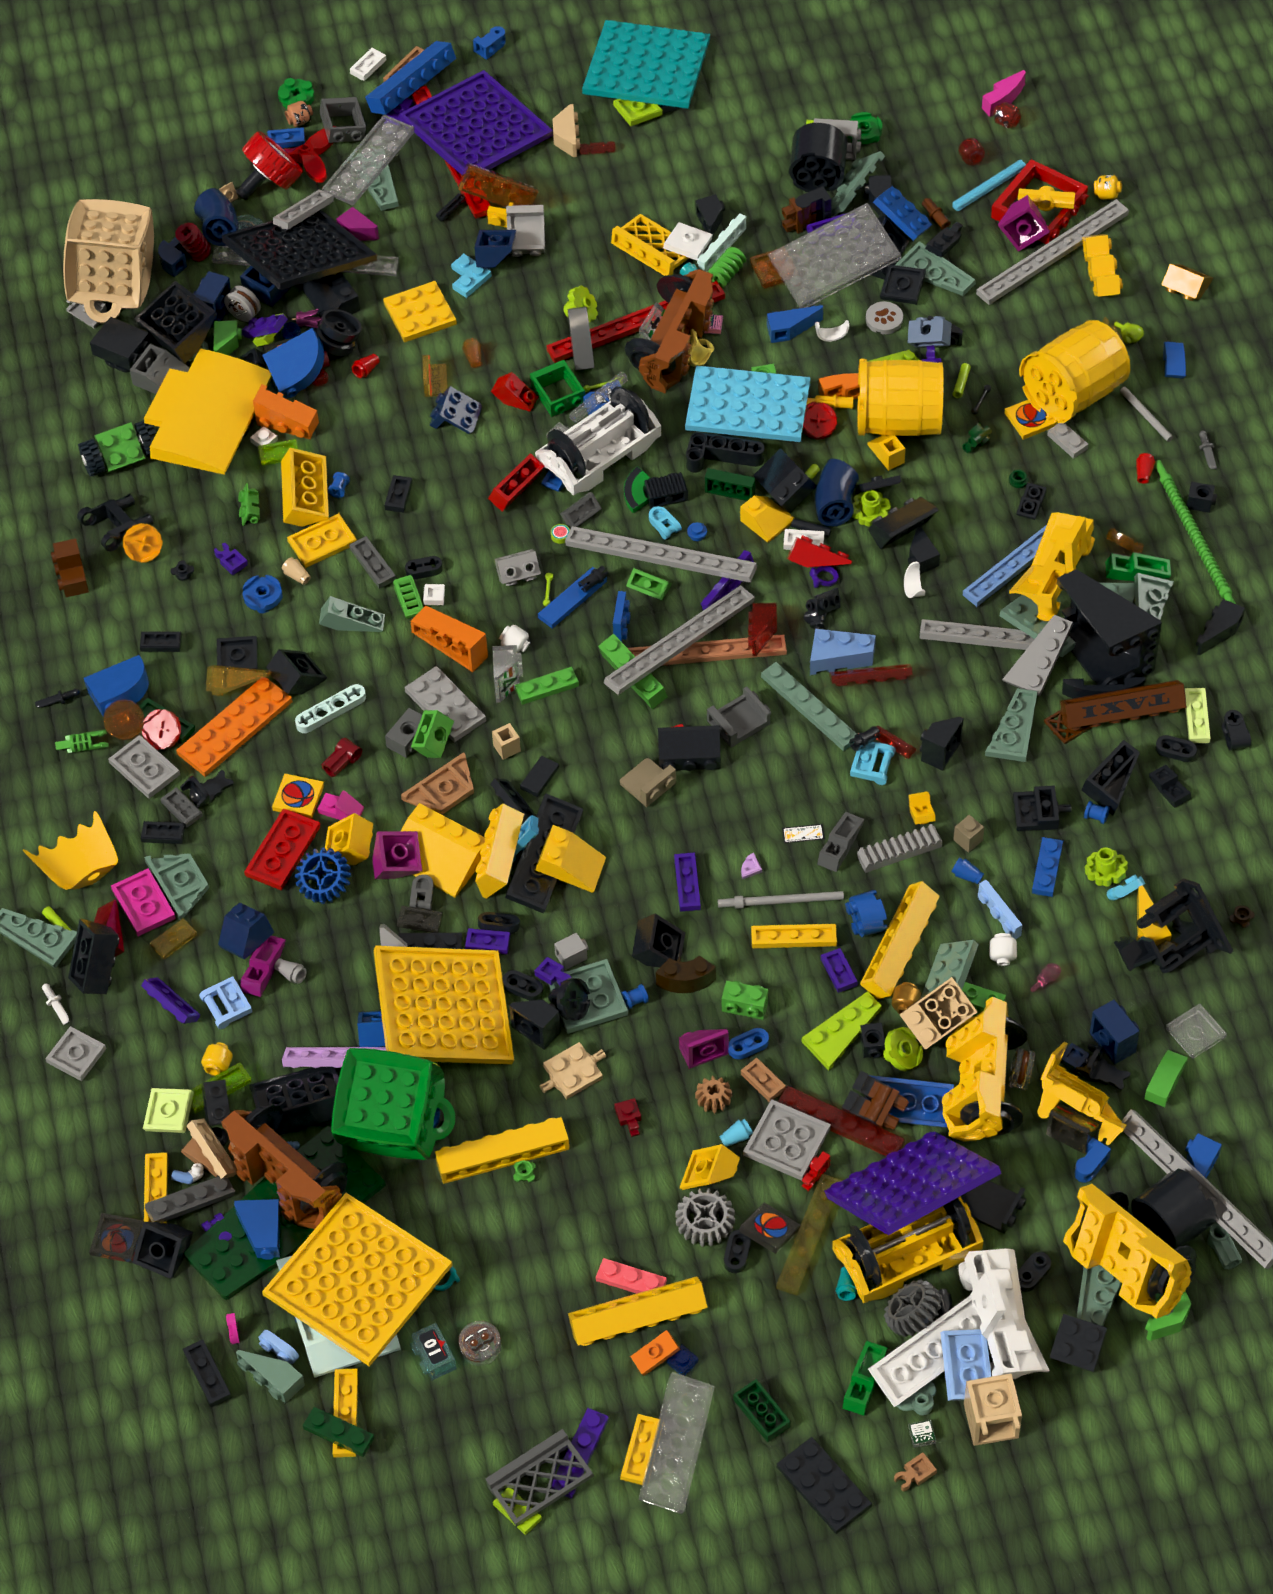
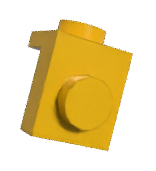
M510 202L508 206H514V203ZM489 206L487 210L488 224L507 227L506 209Z
M929 792L910 794V814L915 825L936 821L935 813L930 804Z

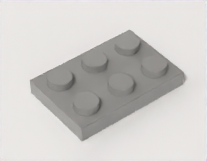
M140 735L109 758V763L148 799L180 775V771Z

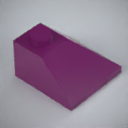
M1028 195L1013 203L998 223V227L1018 252L1050 233L1039 209Z
M417 831L377 832L372 859L375 879H396L422 872Z
M727 1029L698 1030L687 1032L682 1037H679V1049L689 1069L729 1054V1032Z

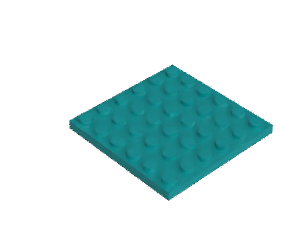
M605 20L582 87V94L689 109L710 42V34Z

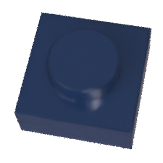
M1071 1043L1064 1052L1060 1063L1078 1073L1075 1071V1068L1083 1067L1090 1054Z

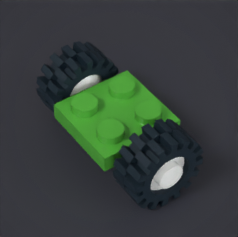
M143 420L134 424V430L132 422L95 435L97 444L94 439L79 443L80 455L89 476L105 472L102 458L108 472L144 460V453L146 456L150 455V445L157 433L154 425L145 424Z

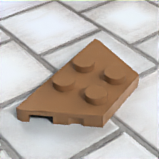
M463 752L402 793L401 799L415 806L420 803L443 815L474 793V788L465 753Z

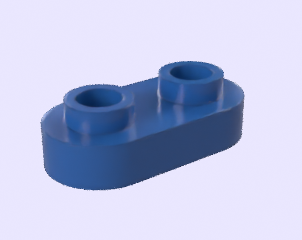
M754 1028L729 1041L728 1053L734 1059H744L764 1050L769 1044V1035L762 1028Z

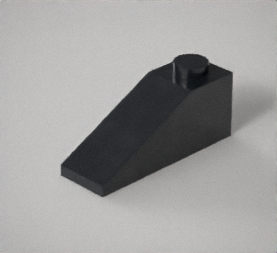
M891 175L869 176L868 183H865V195H868L869 203L879 217L886 214L873 202L891 187Z

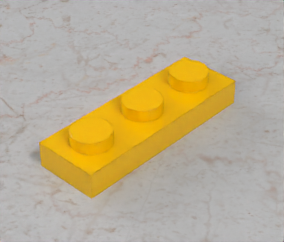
M641 1414L637 1415L620 1480L643 1485L660 1419Z

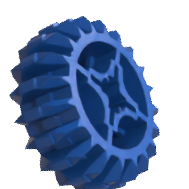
M322 847L320 853L317 849H314L312 856L306 853L308 858L306 860L300 859L303 865L296 866V869L300 871V873L295 874V878L299 879L296 885L301 887L299 889L300 893L305 894V898L308 900L312 898L314 903L320 900L322 904H325L326 899L329 902H333V896L340 898L339 892H346L344 885H350L347 878L352 877L351 873L348 872L351 868L349 864H346L347 859L341 857L342 854L340 852L335 853L332 848L327 851ZM327 861L336 863L338 871L329 869ZM326 873V876L321 879L320 876ZM309 880L317 882L319 890L312 889Z

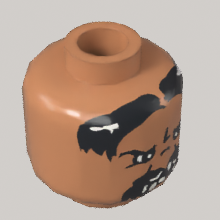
M304 101L288 105L287 111H285L289 125L294 127L310 123L311 115H313L311 106L306 105Z

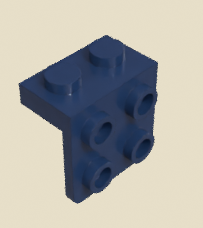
M451 386L444 393L440 392L435 401L437 406L430 415L432 418L430 426L437 429L446 421L471 434L474 431L482 408L481 403Z

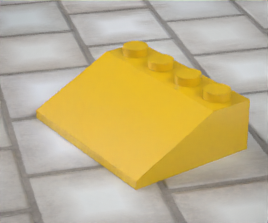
M419 803L407 818L401 830L417 831L422 872L412 875L415 877L423 874L430 876L434 887L456 898L475 873L476 867L481 860L482 855H480V851L485 844L486 838Z

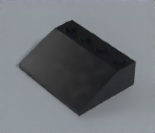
M174 281L134 319L142 330L149 333V337L185 364L199 351L217 312L178 282Z
M311 1067L250 1084L249 1086L256 1109L271 1104L279 1105L282 1108V1120L276 1130V1133L280 1136L332 1121L339 1078L335 1067Z

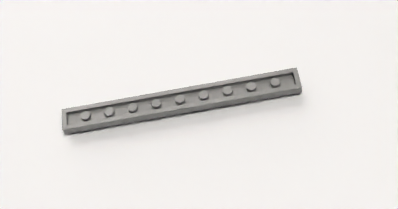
M1117 199L979 287L976 294L988 305L992 304L1083 245L1082 237L1098 235L1129 214V209Z
M573 526L565 539L566 546L745 582H751L757 569L755 562Z
M740 585L605 677L604 684L617 695L621 694L752 604L755 597Z
M1130 1109L1121 1121L1127 1124L1123 1132L1167 1174L1179 1168L1192 1175L1200 1183L1198 1188L1203 1192L1206 1200L1211 1198L1217 1213L1216 1222L1264 1268L1269 1269L1273 1265V1242L1135 1110Z

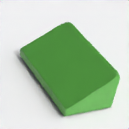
M633 568L626 587L663 600L672 583Z

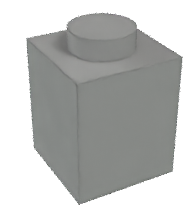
M577 933L554 943L555 955L565 970L587 960L588 945L584 939H580Z

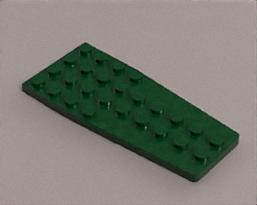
M329 1125L297 1150L319 1171L337 1161L346 1163L348 1166V1180L342 1196L348 1193L364 1204L386 1186L385 1181L349 1145L343 1146L335 1140ZM265 1177L240 1201L279 1199L280 1201L277 1194V1185L275 1182H269ZM233 1206L224 1215V1219L217 1221L185 1251V1257L223 1299L228 1300L277 1267L276 1260L292 1256L315 1229L298 1226L293 1221L289 1222L281 1213L280 1257H274L269 1260L257 1258L237 1217L235 1206ZM227 1231L231 1233L232 1238L229 1241L219 1240L220 1233Z

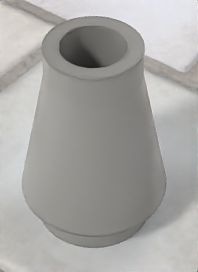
M281 958L276 961L274 966L275 970L279 971L293 984L303 982L307 974L302 964L286 961Z

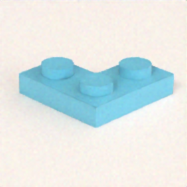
M462 254L451 264L452 270L461 275L452 284L453 290L465 298L492 277L490 270L476 267V261L465 254Z

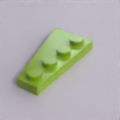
M867 991L803 1036L802 1043L830 1071L835 1061L841 1058L847 1047L858 1038L860 1025L870 1024L881 1011L882 1005Z

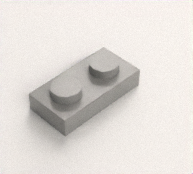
M1059 423L1048 430L1047 436L1073 459L1088 449V443L1065 423Z

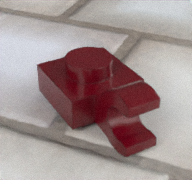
M636 1099L615 1103V1111L620 1125L627 1124L631 1137L640 1135L637 1121L642 1119Z

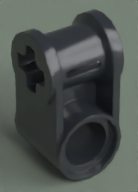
M1237 710L1227 711L1224 716L1222 731L1228 749L1232 751L1251 747V736L1242 714Z

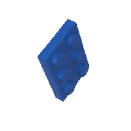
M893 186L883 192L873 202L913 241L932 225L928 218L921 214L914 204L905 199L902 193Z

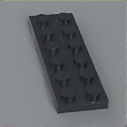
M545 793L536 815L538 818V835L536 838L531 839L523 850L506 893V899L544 914L557 881L556 878L535 870L546 838L553 825L575 833L583 808Z

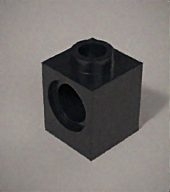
M1191 481L1187 501L1188 509L1210 513L1211 505L1215 506L1217 494H1214L1215 485Z
M882 1023L860 1025L863 1058L870 1057L875 1059L884 1056L885 1039Z

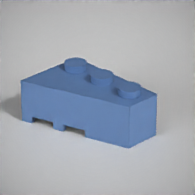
M815 629L810 660V675L826 670L828 672H835V669L847 667L848 670L872 666L875 652V635Z

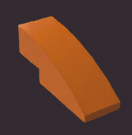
M859 373L839 374L818 379V392L821 396H833L836 394V396L853 397V399H856L860 396V385H858Z

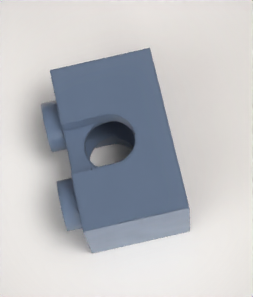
M935 316L930 321L923 317L909 321L908 344L916 348L934 345V347L950 346L952 323L941 316Z

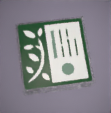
M931 1419L908 1424L914 1448L936 1443Z

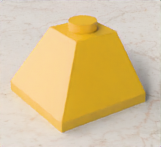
M753 496L740 506V521L768 543L792 524L793 518H795L767 496Z
M723 1144L693 1150L680 1189L685 1190L709 1185L734 1177L740 1157Z

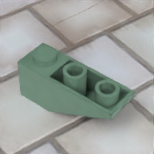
M330 596L321 608L319 624L341 631L382 632L385 614Z
M241 1350L236 1352L239 1367L245 1372H251L254 1380L260 1386L265 1385L269 1389V1393L276 1400L280 1398L286 1404L305 1386L303 1375L287 1361Z

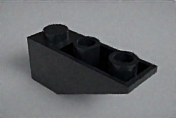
M1224 599L1219 606L1216 605L1212 612V620H1208L1205 624V633L1203 635L1200 634L1197 639V655H1202L1235 635L1243 621L1245 607Z

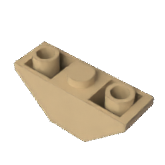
M570 104L553 118L554 145L572 157H577V149H580V139L576 138V136H579V126L575 125V123H578V112H574L573 104Z

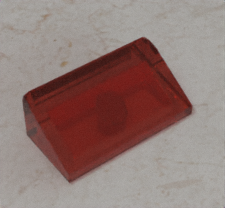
M879 725L876 726L881 734L880 738L876 739L879 742L894 746L895 752L908 759L916 751V748Z

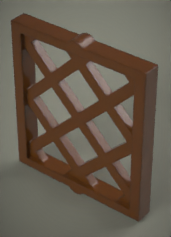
M1061 710L1044 719V723L1064 744L1092 728L1086 725L1082 726L1085 728L1080 731H1073L1068 728L1067 730L1059 729L1060 724H1063L1060 720L1062 716ZM1050 722L1057 723V728H1054ZM1059 732L1066 733V738H1063Z

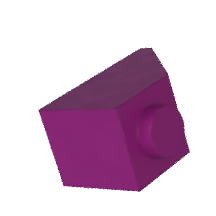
M354 207L336 218L338 224L360 241H376L379 239L378 226Z

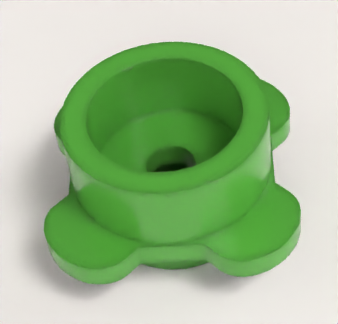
M526 1160L516 1162L514 1164L515 1174L513 1179L516 1182L521 1180L534 1181L535 1175L533 1170L536 1168L535 1164Z

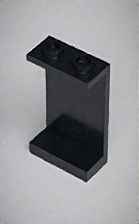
M987 1181L960 1196L963 1203L968 1205L974 1220L1005 1234L1008 1227L1012 1228L1014 1226L1018 1209L1022 1211L1027 1201L1024 1198V1188L1021 1187L1017 1194L991 1181Z

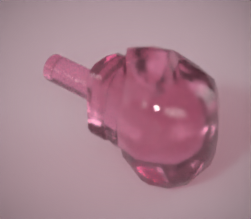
M1055 963L1045 965L1037 976L1038 982L1030 990L1034 993L1041 985L1045 987L1050 981L1057 980L1061 973L1060 966Z

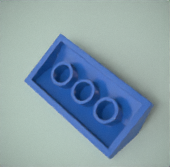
M871 1076L898 1090L900 1095L909 1101L904 1112L893 1108L891 1115L900 1119L899 1123L948 1128L943 1117L942 1098L945 1093L954 1088V1084Z

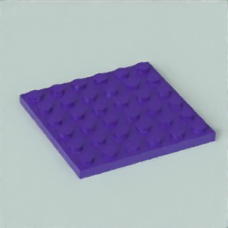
M485 70L399 114V119L468 181L486 172V170L469 163L490 170L553 136V130Z
M934 1131L926 1133L923 1138L916 1142L906 1144L903 1149L897 1152L889 1153L886 1158L879 1162L869 1164L866 1169L852 1173L849 1178L842 1182L832 1184L824 1192L830 1201L885 1234L890 1235L1000 1175L1001 1171L999 1166Z

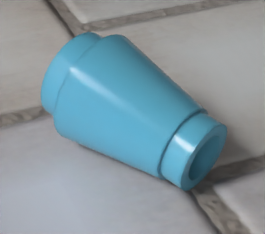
M745 1119L737 1120L719 1137L724 1146L728 1147L729 1145L731 1146L749 1139L753 1131Z

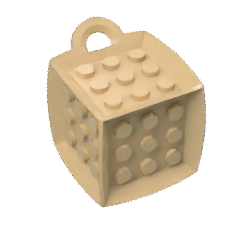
M86 199L77 201L72 210L66 230L63 260L66 299L70 302L84 305L87 315L95 322L106 323L110 317L116 319L122 309H138L146 297L151 278L154 250V226L152 209L150 207L115 200ZM94 301L112 303V308L106 313H100L95 309Z

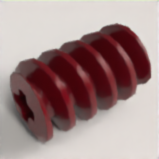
M184 223L177 228L175 236L189 256L197 262L205 260L211 252V245L198 227L193 223Z

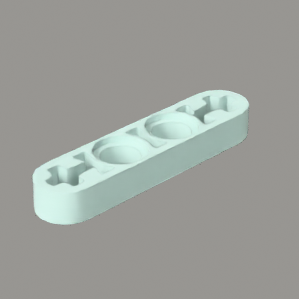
M354 684L300 713L295 718L297 730L301 733L311 732L362 704L366 699L364 687ZM337 701L345 703L342 707L334 706V703ZM321 710L328 712L323 717L316 715Z

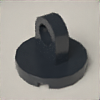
M568 978L563 981L559 989L551 991L548 1000L558 1007V1011L564 1019L580 1020L588 1012L590 1006L588 994H590L586 982L582 979Z

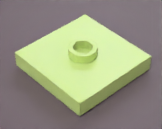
M152 1088L143 1129L150 1132L185 1133L194 1092L186 1089Z

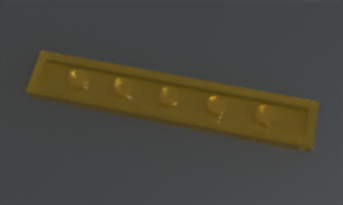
M821 1174L777 1282L776 1289L798 1295L834 1205V1202L827 1198L824 1191L829 1189L832 1184L842 1182L843 1180Z

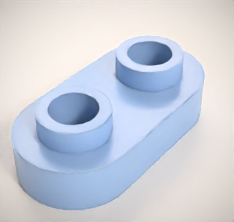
M264 1330L259 1336V1345L267 1352H274L279 1360L293 1364L299 1358V1354L293 1347L272 1332Z

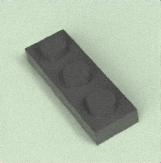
M367 536L349 544L351 552L379 589L396 579V575Z

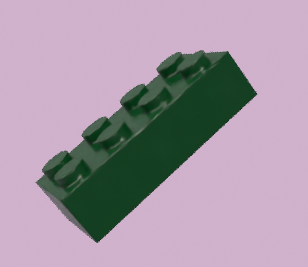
M708 468L705 475V493L748 501L755 495V478Z
M757 1379L733 1394L735 1403L767 1443L791 1427L789 1418Z

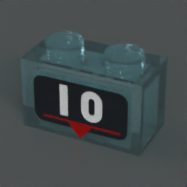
M436 1323L412 1334L413 1343L410 1344L415 1356H420L422 1360L419 1362L424 1374H429L431 1380L456 1370L455 1359Z

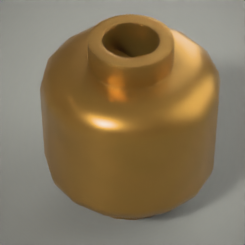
M909 982L896 986L891 1001L892 1007L898 1014H901L921 999V992L915 984Z

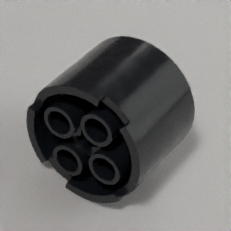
M809 123L800 127L794 133L789 174L797 188L810 192L823 186L825 190L833 191L842 184L848 142L845 134L840 129L827 123Z
M1179 1168L1169 1172L1131 1202L1134 1218L1173 1249L1187 1245L1217 1221V1213L1211 1198L1206 1200L1205 1195L1198 1188L1200 1183L1188 1172Z

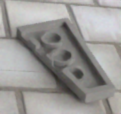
M1054 615L1002 679L1003 682L1020 689L1037 691V696H1041L1072 629L1073 622Z

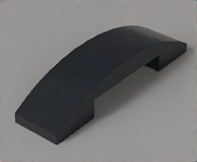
M1145 677L1124 678L1123 684L1084 685V678L1063 679L1062 694L1070 698H1078L1144 686Z

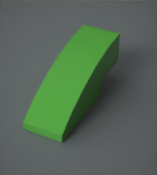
M1167 1050L1148 1085L1145 1100L1165 1107L1176 1087L1188 1057Z

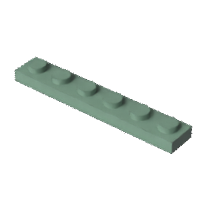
M777 662L761 672V678L841 750L845 751L853 744L849 743V741L857 733Z

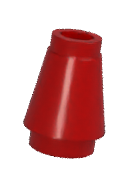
M371 354L355 361L354 365H352V371L356 377L365 378L379 364L380 360L376 354Z
M1142 453L1136 459L1137 481L1139 483L1146 484L1149 482L1155 465L1154 456L1151 454Z

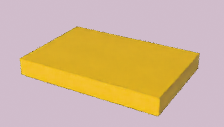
M339 513L287 537L288 543L305 568L350 548L349 544L357 541Z

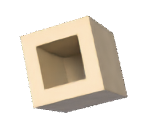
M510 723L492 731L493 746L503 760L521 752L520 737Z

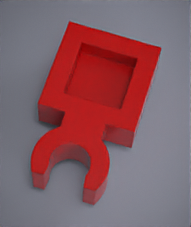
M823 1151L819 1157L813 1158L809 1165V1168H811L809 1173L802 1179V1187L810 1191L815 1182H818L829 1168V1154Z

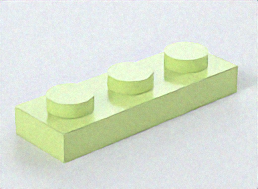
M1185 688L1189 741L1193 743H1210L1205 688Z

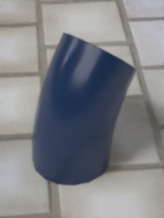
M210 188L205 190L197 198L194 206L196 216L203 223V235L206 240L214 245L227 246L222 242V235L238 231L236 211L232 203L219 189Z
M829 459L816 487V512L818 520L825 526L842 525L852 517L854 512L852 498L859 475L849 464L839 459Z

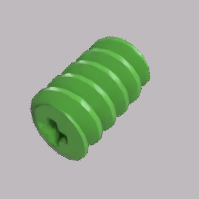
M727 248L721 257L718 258L717 262L708 270V273L713 274L712 282L717 281L721 288H725L727 283L731 281V278L743 267L746 257L738 248Z

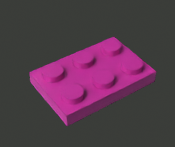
M149 868L111 885L112 892L137 936L176 919L173 910Z

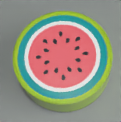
M564 524L553 526L551 529V539L558 544L565 543V539L570 531L569 527Z

